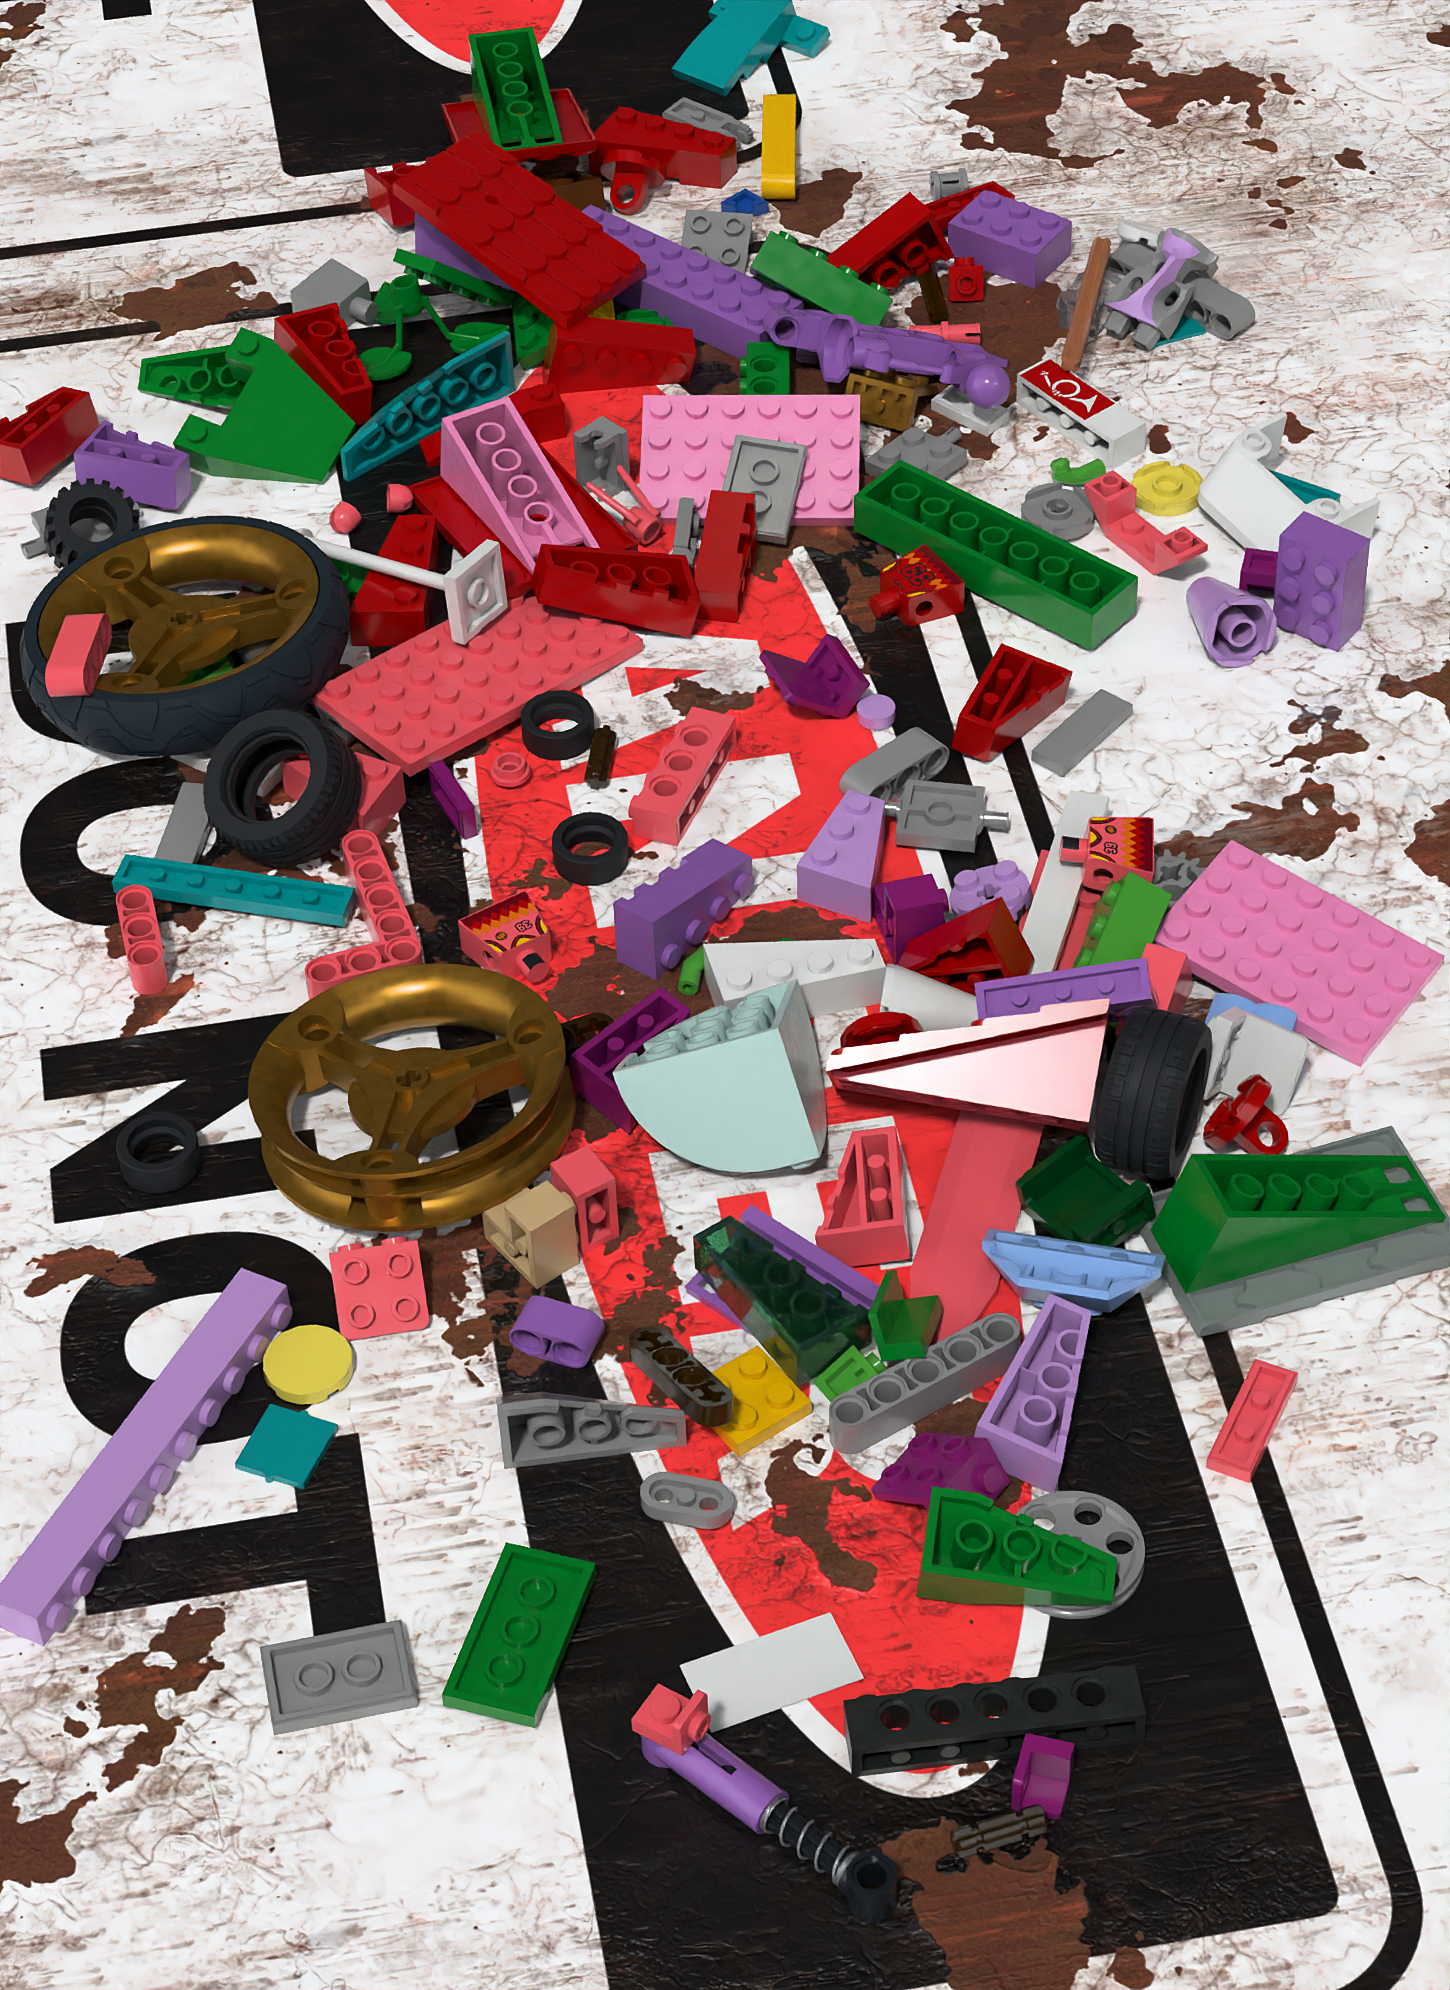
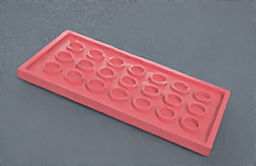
M533 588L520 597L507 599L508 608L493 621L491 620L465 645L452 641L448 619L328 681L310 701L334 717L344 729L387 761L402 766L403 772L411 777L430 767V763L444 759L520 718L525 704L536 695L548 691H570L643 651V639L617 621L539 604Z

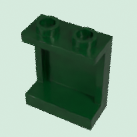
M1082 1134L1061 1145L1055 1153L1036 1167L1027 1170L1015 1183L1022 1210L1057 1239L1116 1247L1156 1216L1150 1188L1140 1179L1129 1185L1107 1166H1104L1101 1161L1092 1155L1088 1139Z

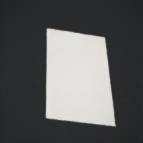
M831 1612L679 1665L693 1695L698 1689L707 1694L708 1713L711 1715L709 1726L711 1733L864 1679Z

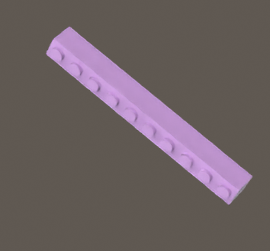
M240 1268L0 1583V1628L45 1646L52 1635L65 1626L70 1611L81 1596H86L91 1591L98 1573L107 1561L110 1562L117 1556L122 1541L130 1530L140 1525L146 1515L148 1506L158 1493H162L167 1489L172 1474L180 1463L192 1455L197 1440L207 1427H211L216 1423L221 1408L232 1394L239 1392L244 1383L245 1376L256 1362H260L263 1359L270 1342L279 1330L283 1331L288 1326L292 1317V1307L290 1306L287 1285Z

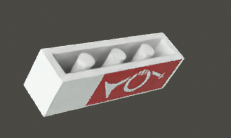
M1047 357L1017 373L1016 403L1097 459L1102 460L1111 469L1145 452L1146 422L1070 370L1065 372L1061 368V364L1052 358Z

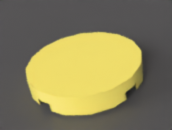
M1170 461L1149 463L1139 468L1131 481V484L1137 488L1136 506L1147 513L1157 516L1173 517L1187 514L1199 505L1197 497L1203 479L1199 472L1183 463H1180L1179 467L1170 466Z
M320 1325L297 1326L282 1332L269 1344L263 1356L265 1381L268 1386L270 1385L275 1390L276 1395L284 1401L300 1405L320 1403L329 1399L328 1394L335 1392L337 1389L340 1392L348 1385L353 1374L352 1349L346 1338L332 1328Z

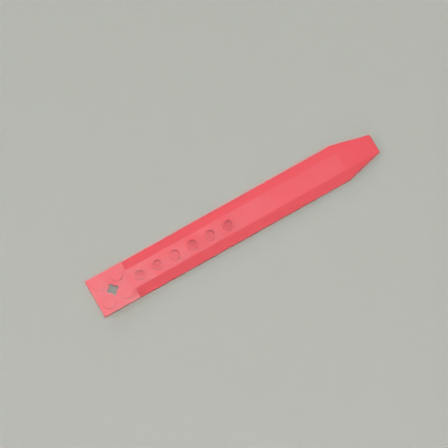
M1041 850L1030 884L1033 898L1049 854L1047 850ZM1083 885L1055 971L1071 969L1073 967V963L1080 952L1096 902L1102 897L1104 891L1088 888ZM1024 905V910L1018 926L1021 934L1031 905L1027 910ZM964 1110L960 1111L910 1270V1298L939 1295L943 1307L942 1315L929 1347L979 1321L997 1296L1002 1274L983 1252L982 1240L989 1228L1016 1231L1022 1205L1019 1201L1015 1183L1027 1170L1034 1168L1046 1125Z

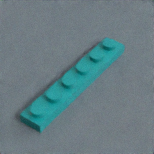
M125 854L112 880L114 893H118L121 889L130 885H142L150 889L153 899L345 927L356 901L355 887Z

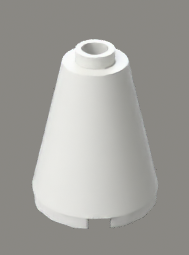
M887 963L879 1013L889 1011L906 1013L919 1021L924 1032L970 1027L971 1022L978 1020L975 995L897 964Z

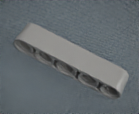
M1135 242L1126 243L1110 254L1105 271L1106 278L1113 284L1118 285L1135 267H1145L1153 258L1155 252ZM1193 271L1189 272L1181 282L1183 284L1190 283L1195 286L1182 316L1200 322L1199 325L1204 327L1206 332L1220 339L1228 340L1255 320L1254 307L1245 297ZM1138 280L1135 283L1134 293L1143 286V280ZM1171 293L1166 298L1165 304L1171 306L1175 303L1178 293Z
M1006 1313L988 1315L930 1346L925 1357L906 1359L837 1396L829 1405V1439L832 1447L843 1454L862 1452L1004 1375L1020 1348L1021 1330L1018 1320Z

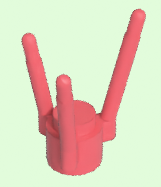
M618 465L616 470L642 505V508L635 506L628 510L592 482H587V489L624 517L623 524L626 526V529H623L638 545L640 543L648 544L656 538L662 527V522L659 519L661 512L651 505L622 465Z

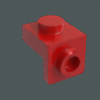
M973 256L954 257V263H946L947 279L949 281V300H983L982 263L975 262V257Z

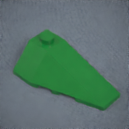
M230 345L142 359L138 390L145 394L231 409L246 383L233 378L224 356Z
M932 1486L916 1597L959 1604L1112 1605L1117 1564L1116 1557L1067 1534L1057 1535L1035 1525V1519L1020 1513L1019 1516L1003 1510L993 1505V1499L980 1493Z

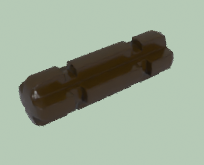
M603 725V728H596L593 734L584 775V781L591 784V789L605 786L608 781L617 733L610 730L611 726Z
M1034 1804L1020 1808L1021 1814L1016 1815L1015 1811L984 1819L975 1822V1828H971L970 1824L953 1829L950 1832V1841L954 1853L958 1858H964L977 1854V1848L982 1847L983 1851L1020 1841L1022 1840V1834H1026L1030 1838L1045 1833L1048 1822L1042 1806Z

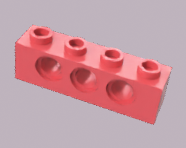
M692 706L685 719L677 723L674 737L669 745L663 746L655 769L648 771L639 795H634L631 799L628 816L633 821V836L678 847L737 747L736 717Z

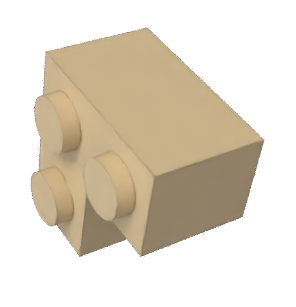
M548 1180L531 1190L526 1187L507 1201L482 1213L485 1238L536 1289L579 1264L577 1244L580 1242L576 1231L574 1216L577 1214L576 1206L566 1192H559Z

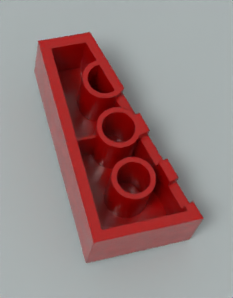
M398 515L377 556L436 572L439 546L435 515ZM369 570L350 606L352 646H398L429 630L434 588Z

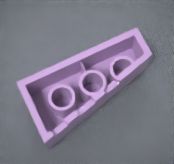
M1051 1293L980 1418L974 1437L987 1438L1007 1474L1044 1491L1054 1493L1063 1463L1092 1311Z

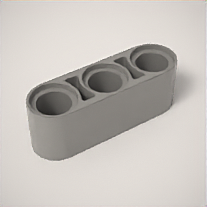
M913 727L850 766L840 779V792L845 795L847 790L850 789L885 801H896L904 793L907 779L927 781L942 771L949 759V749L920 727Z

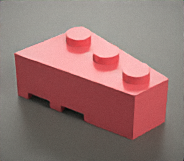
M888 1126L852 1131L837 1172L838 1182L834 1193L829 1195L826 1203L827 1212L823 1224L818 1226L815 1234L816 1245L849 1267L910 1259L903 1160L896 1127Z

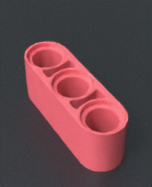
M106 613L66 615L45 670L46 688L51 697L89 696L93 693L112 639L111 622Z
M130 885L118 892L116 895V905L131 982L134 990L138 993L153 995L164 990L169 981L154 901L150 889L142 885Z

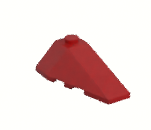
M554 383L538 384L508 395L536 442L543 443L566 438L564 403ZM441 430L419 441V447L428 468L438 466L441 463Z

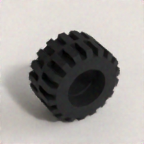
M86 478V484L81 485L79 480L71 482L70 490L62 487L58 491L57 498H52L46 514L44 543H47L46 551L49 557L55 556L54 564L59 569L63 566L66 567L93 548L96 549L97 546L111 539L119 538L121 535L140 528V524H138V509L133 510L134 501L130 496L123 498L124 490L117 486L113 490L110 488L109 481L102 480L100 485L94 484V478ZM93 518L104 522L113 534L103 541L90 542L78 537L71 529V526L78 520Z

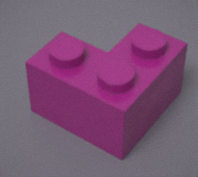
M932 873L872 885L873 916L894 965H898L909 940L946 923L944 913L949 912L948 896L944 888L938 889Z

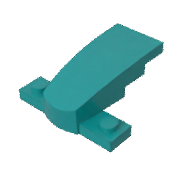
M717 0L708 12L712 22L697 36L671 69L675 77L726 97L739 78L747 81L759 62L764 64L768 62L777 45L814 59L831 35L828 27L797 16L792 0Z

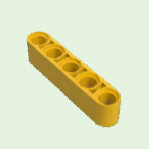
M796 94L763 95L762 198L795 199Z

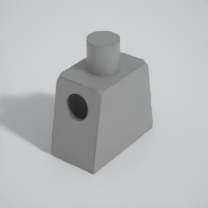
M334 259L328 260L290 291L293 313L337 302L340 308L341 320H345L347 327H350L358 319L371 323L378 314V305L371 301L368 280Z

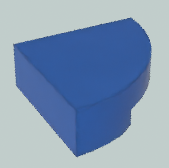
M745 188L722 201L721 212L753 214V217L769 212L768 201Z

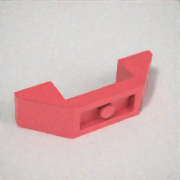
M1114 470L1084 484V491L1106 538L1152 575L1176 567L1208 551V544L1185 526L1164 535L1136 513L1137 488Z

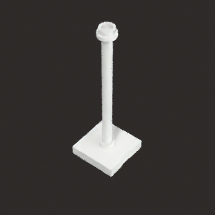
M294 529L315 543L329 558L445 591L453 642L465 645L491 620L493 621L508 608L499 542L486 539L443 575L313 538V533L309 529Z

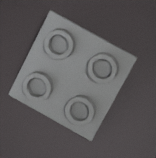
M686 209L681 246L745 274L749 244H753L754 232L751 230L753 214Z

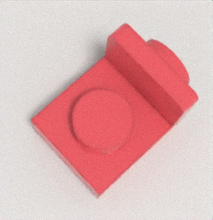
M657 1684L631 1719L632 1730L683 1756L693 1741H701L709 1729L711 1715L708 1713L707 1694L698 1689L691 1699H688Z

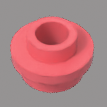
M504 752L498 755L490 769L492 780L496 784L508 788L523 784L530 776L529 764L521 754L516 752Z

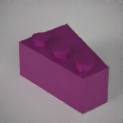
M662 987L656 989L570 1055V1077L574 1091L630 1135L638 1121L629 1111L621 1097L613 1071L629 1054L637 1053L638 1057L645 1052L643 1044L646 1041L689 1019L691 1010Z

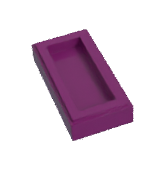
M442 759L430 763L429 775L433 796L464 840L477 836L474 805Z

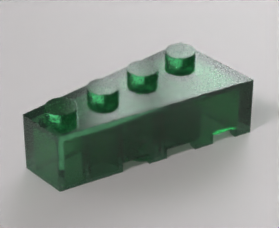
M731 1215L693 1236L695 1269L797 1387L822 1374L852 1345L860 1351L872 1344V1328L867 1308L859 1303L855 1306L844 1299L842 1291L829 1282L825 1284L819 1282L806 1273L804 1265L794 1258L787 1260L774 1251L772 1243Z

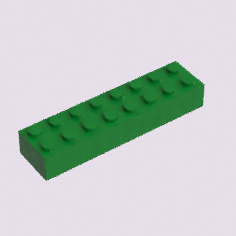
M902 460L897 461L854 495V531L903 556L926 544L965 582L966 588L1090 651L1136 613L1138 576Z

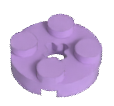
M1004 860L996 865L982 867L974 871H961L954 878L955 886L951 890L949 897L954 918H957L1002 896L1014 921L1018 919L1016 912L1021 910L1024 905L1027 910L1033 898L1027 876L1011 860Z

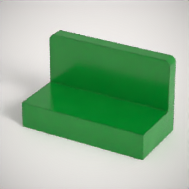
M896 1270L886 1271L868 1312V1318L882 1362L925 1357L943 1312L939 1295L905 1299Z

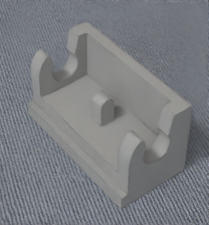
M601 416L573 433L576 481L589 494L592 492L586 488L587 482H592L598 488H604V492L611 497L622 491L627 492L630 490L616 470L618 465H622L630 475L628 431L606 417Z

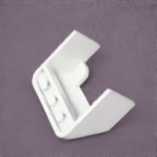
M1283 411L1238 434L1199 487L1197 497L1199 505L1245 549L1253 548L1278 552L1280 534L1303 511L1371 539L1381 503L1378 497H1374L1349 511L1339 502L1329 498H1320L1305 504L1275 477L1264 464L1278 457L1287 415Z

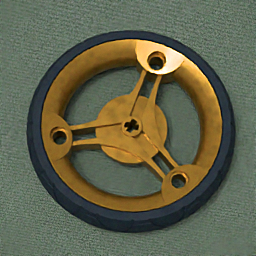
M201 516L158 523L121 535L119 538L111 539L97 546L96 549L93 548L67 565L43 588L28 612L21 636L20 660L23 680L34 703L42 710L41 713L63 733L84 745H91L92 748L105 752L129 756L137 755L140 757L174 756L202 752L217 747L223 737L238 723L256 713L272 708H295L300 710L315 697L332 678L348 643L351 629L350 600L347 588L335 564L315 543L294 529L275 522H267L263 519L251 517L244 518L242 516ZM235 581L267 587L274 590L275 593L241 599H223L212 595L186 596L166 589L199 582ZM106 613L109 616L111 625L127 619L134 622L128 634V643L135 662L128 672L100 674L94 691L89 696L51 697L48 694L45 683V670L66 615ZM280 637L260 655L231 671L203 681L177 686L195 670L222 659L233 650L263 640Z

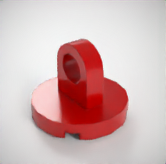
M628 149L611 150L606 152V156H602L599 169L603 176L612 181L610 200L612 205L621 214L631 215L638 212L645 203L647 190L662 186L665 182L667 169L658 158L651 156L649 161L642 158L643 153H640V151ZM635 191L631 201L621 203V198L625 192Z
M1254 1074L1237 1085V1090L1241 1094L1235 1100L1229 1097L1226 1100L1224 1099L1205 1124L1203 1140L1212 1148H1222L1232 1139L1250 1154L1277 1155L1286 1148L1288 1143L1286 1125L1264 1105L1272 1086L1260 1074ZM1259 1126H1264L1271 1132V1146H1266L1260 1141L1258 1137Z

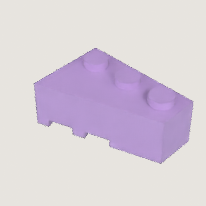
M850 789L847 790L796 865L797 900L871 924L873 908L872 885L877 884L885 838V800Z

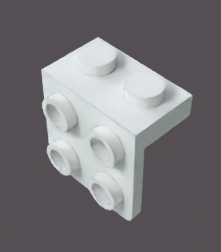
M1235 1006L1217 1015V1017L1213 1016L1207 1025L1212 1033V1051L1203 1099L1207 1100L1218 1092L1236 1098L1241 1094L1237 1090V1085L1251 1075L1260 1074L1272 1086L1264 1105L1277 1116L1286 1112L1310 1043L1307 1037Z

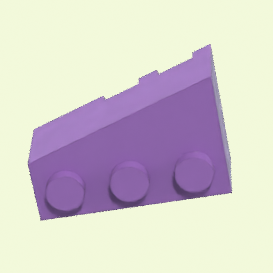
M104 420L74 452L76 480H79L81 485L86 484V478H94V484L100 485L102 480L110 482L111 489L114 490L119 486L124 490L123 498L130 496L136 503L158 506V508L163 510H177L192 493L189 454L157 441H153L151 445L139 440L138 433L131 430L127 431L126 435L113 429V423Z

